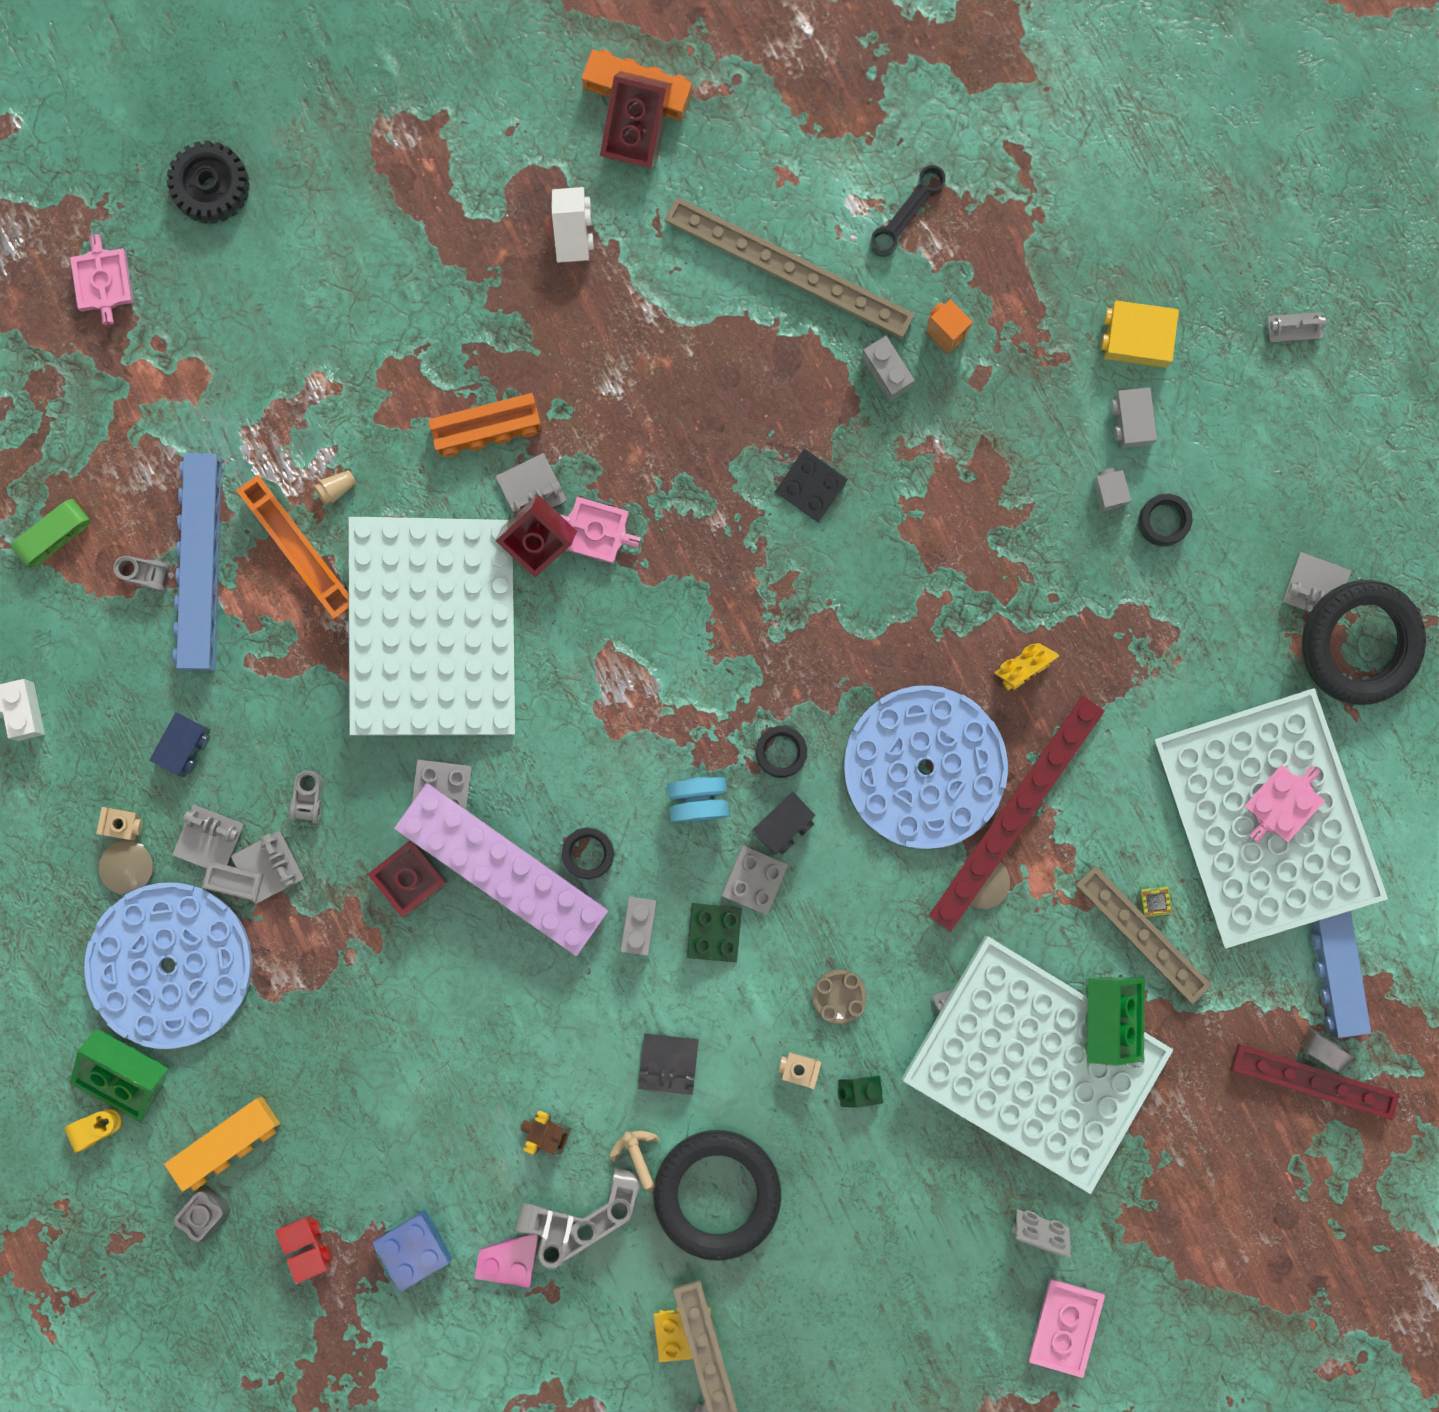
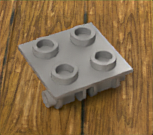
M544 453L496 476L514 515L537 494L552 508L567 501Z
M1300 552L1282 602L1311 612L1324 595L1348 582L1351 570Z
M417 759L412 803L426 783H429L466 809L471 766Z
M193 804L191 811H187L184 815L183 822L186 823L172 855L206 869L209 861L228 865L244 824Z
M280 830L272 835L267 834L261 837L260 841L231 855L236 868L264 875L257 901H254L255 904L304 879Z
M742 845L721 896L768 915L788 864Z
M1016 1210V1223L1013 1222L1010 1233L1015 1234L1016 1240L1070 1259L1069 1227L1056 1220L1049 1221L1041 1218L1031 1211Z

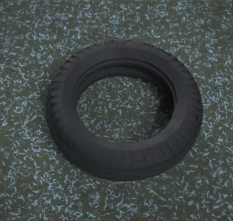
M1358 580L1345 583L1324 595L1311 610L1302 634L1304 664L1315 684L1323 692L1336 700L1354 705H1369L1385 701L1401 692L1413 680L1421 666L1426 648L1424 622L1412 600L1392 585L1375 580ZM1375 605L1383 609L1395 625L1397 633L1396 650L1390 663L1379 674L1364 680H1352L1344 676L1332 660L1330 652L1331 635L1335 625L1345 613L1358 606Z
M704 1131L678 1143L661 1163L654 1183V1207L663 1231L680 1249L701 1259L713 1261L729 1260L752 1251L769 1235L780 1211L781 1184L772 1160L754 1141L731 1131ZM709 1156H726L737 1160L751 1173L757 1188L756 1205L750 1218L738 1229L725 1234H710L695 1228L685 1218L679 1206L678 1187L684 1173L692 1164Z

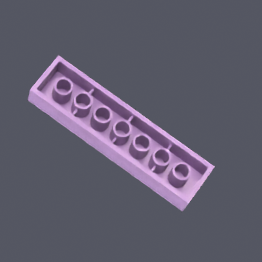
M426 783L394 828L575 956L578 955L608 912L604 906L429 783Z

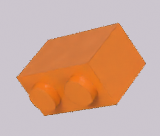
M950 299L945 304L940 302L930 312L931 316L927 320L926 333L949 354L967 337L973 322Z

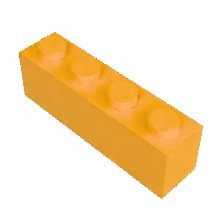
M256 1098L164 1165L182 1192L189 1188L194 1192L208 1182L205 1177L214 1171L218 1175L231 1166L228 1161L237 1155L240 1159L253 1150L251 1144L258 1139L263 1143L275 1135L277 1132L274 1128L281 1123L264 1098Z

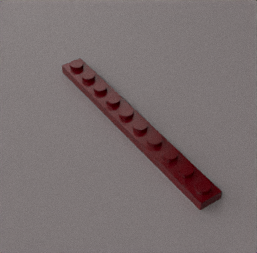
M1082 695L927 916L948 932L953 930L1105 712L1102 708Z

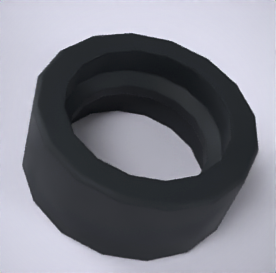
M1170 493L1159 494L1151 498L1141 509L1138 518L1139 530L1143 537L1151 544L1160 547L1172 546L1180 542L1190 531L1193 522L1192 511L1187 502L1181 497ZM1159 505H1169L1178 511L1181 517V524L1176 533L1163 536L1152 529L1150 515L1154 508Z
M789 726L769 728L761 735L756 745L758 765L766 774L775 778L793 776L803 767L807 759L805 739L797 730ZM778 736H786L792 739L798 750L795 762L785 768H777L771 765L765 755L768 742Z
M589 827L577 829L563 843V863L568 871L578 878L587 880L599 878L609 870L613 863V844L607 835L598 829ZM587 837L598 840L604 849L603 861L595 869L590 870L581 869L572 858V850L576 842Z

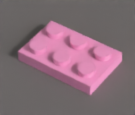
M1049 1278L1028 1361L1083 1378L1105 1295Z

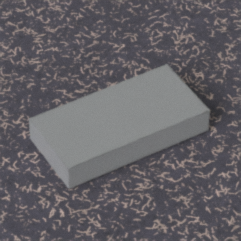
M209 861L202 888L257 901L264 875Z

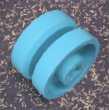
M696 777L667 784L669 799L673 801L686 800V803L673 805L669 808L671 823L703 821L730 816L729 802L726 800H711V797L727 793L726 777Z

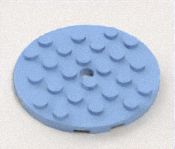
M913 686L900 689L886 695L873 704L862 715L852 730L844 756V778L847 792L861 818L870 828L887 840L917 849H934L950 846L970 837L988 822L999 806L1008 775L1005 745L993 720L989 718L978 704L965 695L937 686ZM921 760H929L932 763L933 770L929 775H924L918 770V764Z
M168 882L147 885L126 894L116 904L109 907L96 924L97 927L91 941L88 942L85 954L86 987L96 1011L98 1010L108 1023L107 1025L123 1038H127L145 1047L158 1049L189 1046L201 1042L218 1032L232 1019L240 1008L248 991L252 973L250 943L237 915L225 902L214 894L202 888L183 883ZM167 957L172 958L176 963L175 969L171 973H166L162 969V962Z

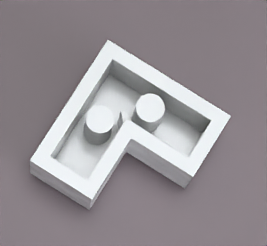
M584 187L552 189V220L557 262L589 260V250H594L593 234H587V226L591 225L590 197H585Z
M26 679L0 684V718L4 717L9 739L21 741L45 735L34 682Z

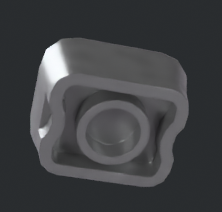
M1308 1028L1301 1047L1310 1055L1341 1073L1355 1057L1314 1029Z
M208 1186L200 1187L179 1209L174 1223L191 1240L205 1242L226 1220L230 1213V1207L214 1190Z

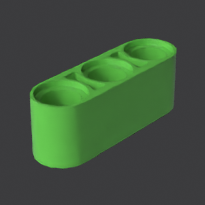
M69 499L14 540L11 548L27 568H33L83 531L91 521L76 501Z

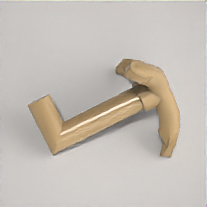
M625 1131L623 1136L616 1141L610 1153V1160L615 1162L623 1148L626 1147L643 1188L648 1193H653L655 1184L639 1149L638 1141L658 1142L659 1137L647 1131Z

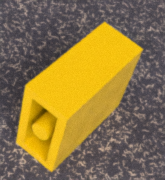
M1115 300L1111 308L1106 309L1104 324L1108 325L1107 334H1103L1101 341V350L1105 351L1104 359L1167 368L1173 360L1179 309Z

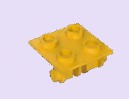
M1040 643L1031 644L1015 659H1009L1002 663L1000 669L994 673L1004 680L1002 684L1007 691L1010 689L1015 690L1025 683L1024 680H1030L1031 675L1036 676V672L1040 673L1049 667V663L1058 658L1059 654Z
M676 1308L677 1312H674V1310H660V1313H654L659 1362L693 1359L678 1308Z

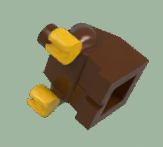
M542 1111L537 1112L538 1117H535L533 1123L527 1120L523 1121L520 1130L528 1133L527 1142L525 1143L526 1148L523 1149L524 1152L534 1155L542 1149L553 1155L562 1154L571 1130L570 1127L551 1121V1115Z

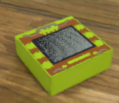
M1168 887L1139 890L1142 914L1145 917L1172 914Z

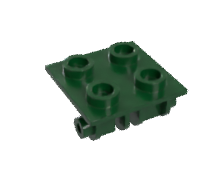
M692 903L687 958L737 963L742 908Z

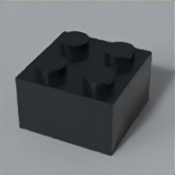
M792 792L752 829V833L773 855L777 852L783 855L795 843L792 838L797 833L803 836L815 825L812 819L816 815Z

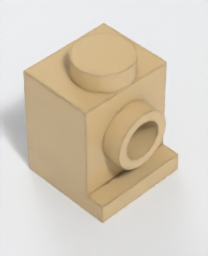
M102 807L96 834L136 841V837L140 836L143 828V820L140 819L141 814ZM118 819L123 821L121 829L116 828Z
M788 1051L787 1057H781L778 1072L782 1073V1080L814 1089L821 1061ZM802 1065L804 1067L803 1074L796 1075L794 1067Z

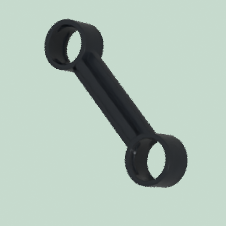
M929 165L923 168L919 175L918 186L887 226L879 227L873 232L870 247L875 255L887 257L893 254L897 246L898 236L929 196H935L943 190L946 176L940 167ZM928 173H934L939 176L941 185L936 188H929L924 185L922 178ZM880 234H887L893 239L894 243L891 248L883 250L876 246L875 237Z

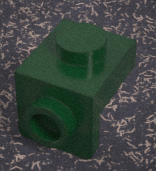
M880 1076L838 1080V1098L841 1107L858 1108L883 1104Z

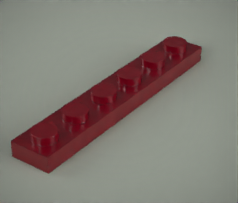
M1241 1044L1237 1045L1230 1069L1231 1071L1392 1121L1400 1096L1399 1093Z

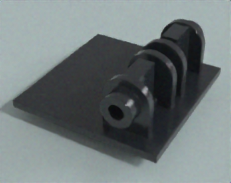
M804 448L775 492L819 523L836 496L845 487L848 479Z
M644 1033L638 1089L693 1095L699 1039Z

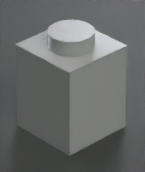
M1114 468L1100 471L1098 473L1099 476L1092 481L1100 512L1125 507L1131 502L1123 470L1115 472Z

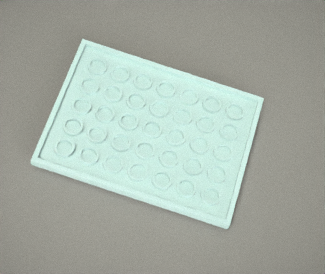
M348 517L349 736L515 735L513 557L496 542L501 528L509 520Z
M1315 688L1155 739L1225 949L1388 899ZM1281 765L1292 774L1300 777L1304 775L1311 765L1316 767L1321 773L1310 785L1313 791L1325 800V803L1289 843L1277 834L1269 831L1259 843L1255 842L1254 839L1257 835L1252 839L1249 834L1260 823L1256 816L1244 806Z
M985 936L901 1080L1091 1194L1173 1049L1144 1032V1061L1119 1066L1087 1063L1085 1051L1088 1029L1085 1022L1088 1012L1087 997L992 938Z

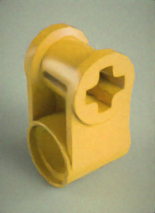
M107 1109L82 1118L63 1129L74 1153H78L117 1132L122 1126V1117L115 1109ZM108 1119L109 1124L104 1127L102 1122Z

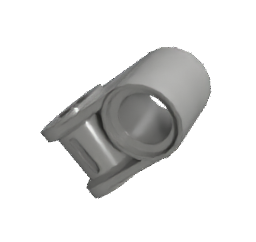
M122 556L115 561L113 570L118 578L128 584L164 592L165 587L163 583L166 570H170V565L155 560ZM128 564H134V572L129 576H124V567Z
M303 771L297 775L290 805V821L301 819L313 821V824H319L324 780L319 773ZM308 776H312L315 779V787L311 791H307L303 784L304 779ZM301 809H308L311 812L301 811Z

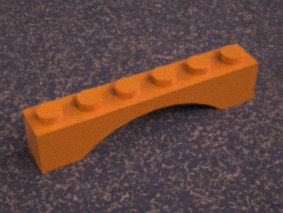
M257 475L236 490L335 622L339 624L349 616V593L300 531L261 477Z

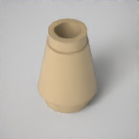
M347 470L318 480L319 484L315 485L314 488L324 505L329 502L333 504L352 486L356 485V481L351 472Z

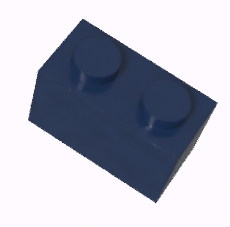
M175 712L149 761L178 776L185 777L186 774H190L197 763L195 757L199 750H203L210 740L208 734L211 729Z

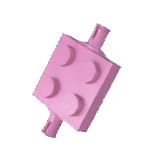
M94 234L95 237L93 235L89 236L92 251L85 255L70 257L77 306L81 312L94 309L101 310L102 324L112 325L114 324L112 308L118 305L134 303L127 255L124 249L111 251L102 249L101 235Z
M577 497L574 508L569 516L561 515L577 530L572 545L565 551L614 564L622 544L636 548L639 547L641 537L626 534L625 526L629 511Z
M1281 765L1244 806L1256 816L1260 823L1249 836L1253 839L1257 835L1254 841L1259 843L1269 831L1277 834L1289 843L1325 803V800L1316 794L1310 785L1321 772L1311 765L1304 775L1300 777L1292 774Z

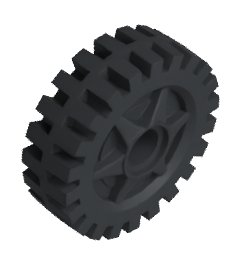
M204 140V144L198 141L194 142V147L185 146V152L181 153L179 151L176 154L177 160L172 159L170 163L171 170L168 169L167 171L169 178L167 180L168 191L176 206L192 220H199L207 224V221H210L212 224L218 223L217 220L219 219L224 222L228 220L227 216L230 214L232 217L237 214L236 209H242L244 206L243 200H247V190H250L248 173L240 158L229 147H224L216 141L213 144L211 141ZM209 178L214 179L210 186H203L205 180Z

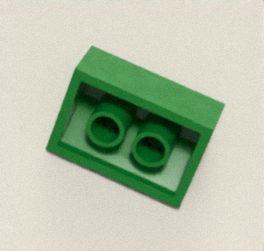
M1088 978V985L1086 987L1088 1012L1085 1018L1088 1027L1085 1044L1087 1063L1119 1066L1144 1061L1145 978Z
M96 1028L77 1052L70 1084L142 1123L164 1084L168 1068L159 1061L140 1053L134 1047L127 1046L116 1040L112 1035Z

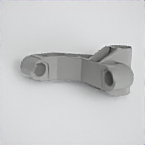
M615 1168L608 1202L584 1218L522 1202L515 1230L535 1236L541 1235L538 1248L539 1260L543 1266L555 1268L630 1219L641 1183L638 1173ZM616 1203H622L626 1207V1214L621 1219H615L611 1214V1209ZM583 1224L590 1225L593 1230V1234L588 1240H581L577 1236V1230ZM550 1246L556 1247L559 1251L558 1257L553 1261H547L543 1258L544 1250Z

